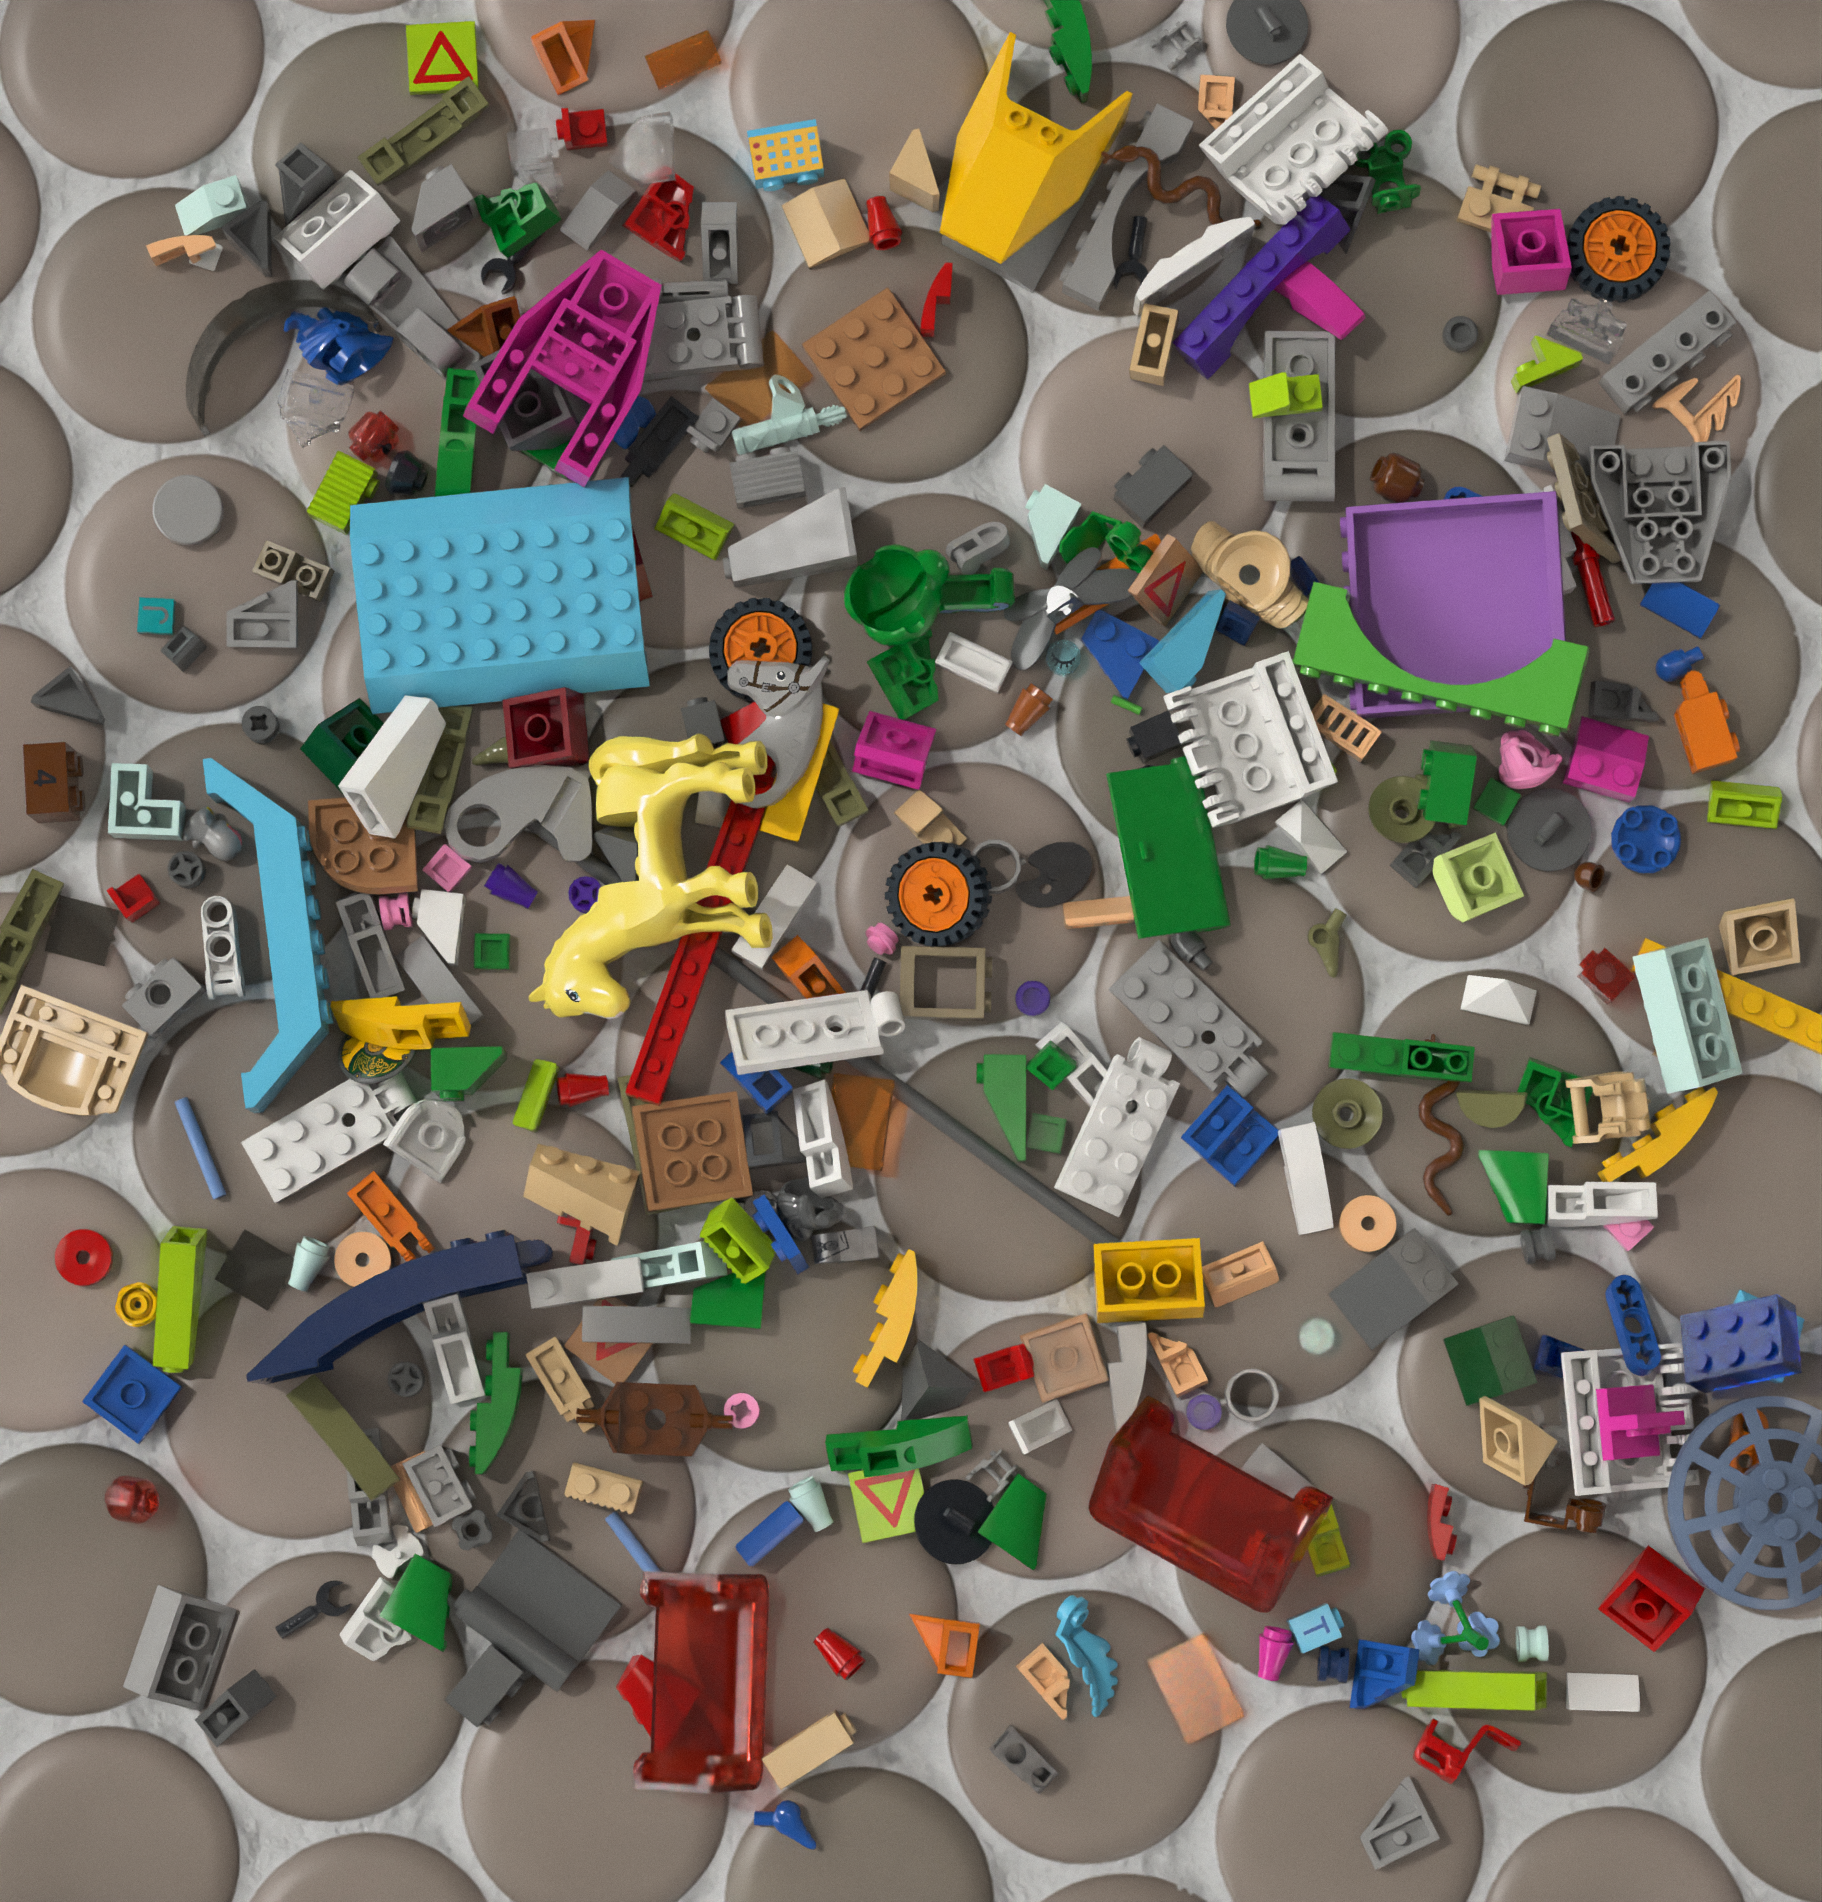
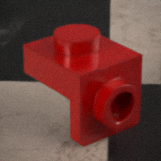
M567 1214L566 1218L558 1216L557 1224L576 1228L569 1262L571 1264L583 1265L586 1264L587 1259L593 1260L597 1240L591 1239L594 1227L588 1231L580 1227L581 1221L569 1214Z
M1024 1343L973 1359L983 1392L992 1391L1034 1377L1033 1358L1030 1352L1026 1350Z

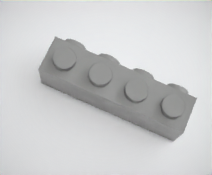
M1709 290L1605 373L1600 379L1599 385L1624 415L1631 409L1639 412L1653 400L1650 396L1651 393L1659 387L1665 391L1679 379L1676 373L1687 366L1691 370L1706 358L1703 352L1711 345L1719 348L1733 336L1730 330L1736 324V321Z

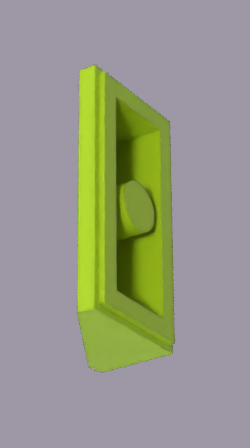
M673 493L667 499L654 529L716 561L733 530L734 523Z
M1713 780L1710 783L1707 822L1777 829L1782 803L1781 790L1779 787Z
M540 1059L534 1060L513 1119L515 1126L535 1133L536 1131L538 1132L560 1070L556 1063Z

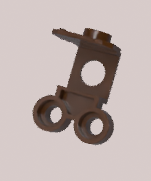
M1537 1475L1531 1484L1523 1485V1488L1529 1489L1527 1490L1528 1501L1524 1522L1567 1530L1569 1520H1573L1577 1523V1530L1588 1533H1596L1598 1527L1602 1526L1606 1509L1604 1502L1587 1498H1569L1565 1518L1531 1512Z

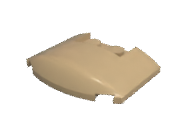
M21 985L0 1036V1072L6 1079V1084L30 1101L48 1109L80 1116L99 1115L107 1112L108 1114L116 1113L149 1034Z

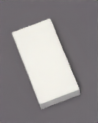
M949 632L935 661V665L998 694L1013 661L952 632Z

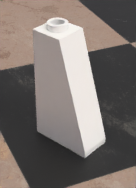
M405 695L338 785L371 835L396 838L400 832L446 725L445 720L438 711L437 704L432 699Z

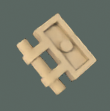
M1475 164L1471 177L1484 181L1481 190L1468 186L1457 222L1491 233L1492 214L1533 211L1534 207L1522 204L1521 202L1524 195L1537 199L1541 185L1529 182V178L1522 175L1516 178L1499 172L1500 168L1491 165L1489 168ZM1494 185L1513 191L1511 200L1492 194Z

